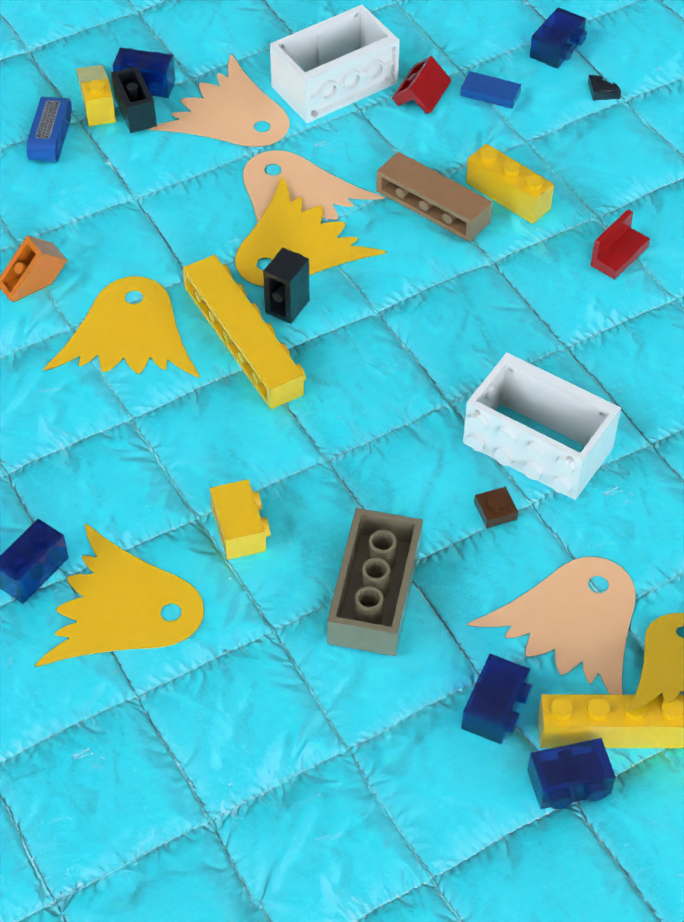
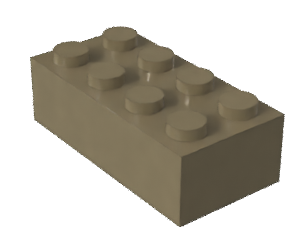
M360 508L355 509L327 620V644L396 656L421 547L423 519Z

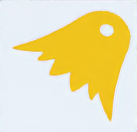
M282 176L268 208L238 248L235 263L239 274L245 280L258 286H264L263 270L257 267V261L261 258L273 260L282 247L309 258V276L346 262L388 252L369 247L350 246L358 240L357 237L337 238L346 223L327 222L320 224L323 217V207L321 205L301 212L302 197H298L290 202L289 189Z
M140 276L121 278L107 285L99 293L85 319L71 339L43 369L45 371L58 367L80 356L78 366H83L98 355L102 372L111 370L125 358L129 367L137 374H140L144 370L149 358H152L154 363L163 370H166L167 360H169L185 372L200 378L182 343L167 291L156 281ZM131 291H138L143 295V299L137 304H130L125 300V296Z
M85 524L88 540L97 557L83 555L82 559L85 565L94 573L68 576L69 584L83 597L68 601L56 608L57 612L77 622L55 632L56 636L68 637L69 639L45 654L35 664V667L88 654L117 650L160 648L180 643L194 634L200 626L204 615L203 600L199 592L187 581L124 551L103 537L95 529ZM168 604H175L180 607L181 615L174 621L164 620L161 616L162 608Z
M671 613L660 616L648 626L645 634V652L641 678L628 712L643 707L660 694L663 695L665 702L669 704L677 698L680 691L684 692V638L676 633L677 628L684 626V613Z

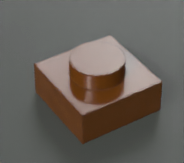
M506 486L475 495L474 504L486 528L517 520L518 510Z

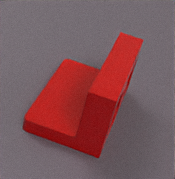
M430 56L412 66L392 99L398 106L414 99L426 114H429L447 89L451 78L433 56Z
M629 209L594 242L590 266L614 280L649 247L650 238L631 228L634 212Z

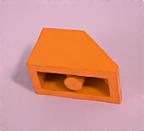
M27 235L0 275V289L10 301L16 302L51 285L68 260L54 243Z

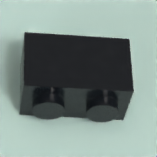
M138 66L111 72L114 98L129 132L133 133L156 127L154 100Z
M282 247L263 271L265 313L292 324L310 301L309 258Z

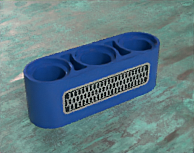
M44 96L40 98L27 140V157L29 160L59 161L71 120L72 104L70 98Z

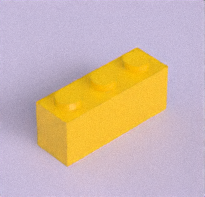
M487 143L468 157L466 184L531 224H534L551 210L554 190L552 182Z

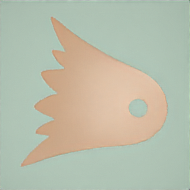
M230 54L228 77L217 73V80L220 86L200 82L199 89L204 98L193 97L180 100L191 112L172 113V116L180 120L157 124L156 127L146 129L193 134L242 146L261 147L281 140L287 134L290 124L285 111L247 76L235 57ZM259 121H265L270 124V129L266 132H258L254 129V125Z
M273 150L260 153L252 157L243 170L244 185L251 199L257 222H259L268 208L282 176L289 189L290 202L298 197H302L301 212L321 205L323 207L322 218L338 219V214L333 204L354 207L349 199H385L381 195L354 186L319 168L307 159L288 151ZM270 164H277L281 167V172L278 175H268L265 172V167Z
M582 557L564 564L541 583L514 601L466 625L473 627L511 626L505 638H516L529 633L530 636L525 650L527 657L538 656L555 649V662L560 675L567 674L580 662H583V670L588 683L591 684L599 673L610 695H623V659L628 629L635 606V587L629 574L615 562L600 557ZM595 576L603 577L607 580L609 587L603 593L593 592L588 586L589 580Z

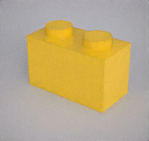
M249 479L209 488L211 509L226 559L230 560L266 551V537L271 536L267 518L260 517L259 511L262 510L260 495L258 491L252 492Z

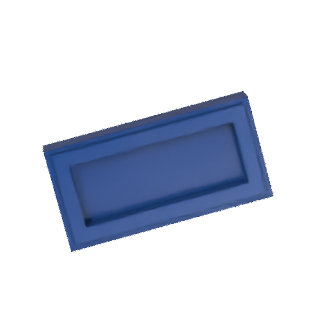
M469 71L461 87L460 95L513 109L521 92V84Z

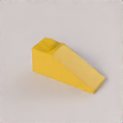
M103 64L76 68L88 126L116 122L111 87Z

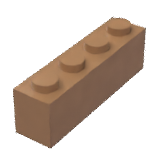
M400 152L393 155L377 170V192L469 242L490 223L492 201Z

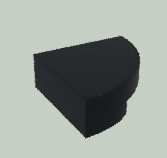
M589 75L588 85L593 101L620 99L621 90L614 82L611 84L603 80L602 76Z

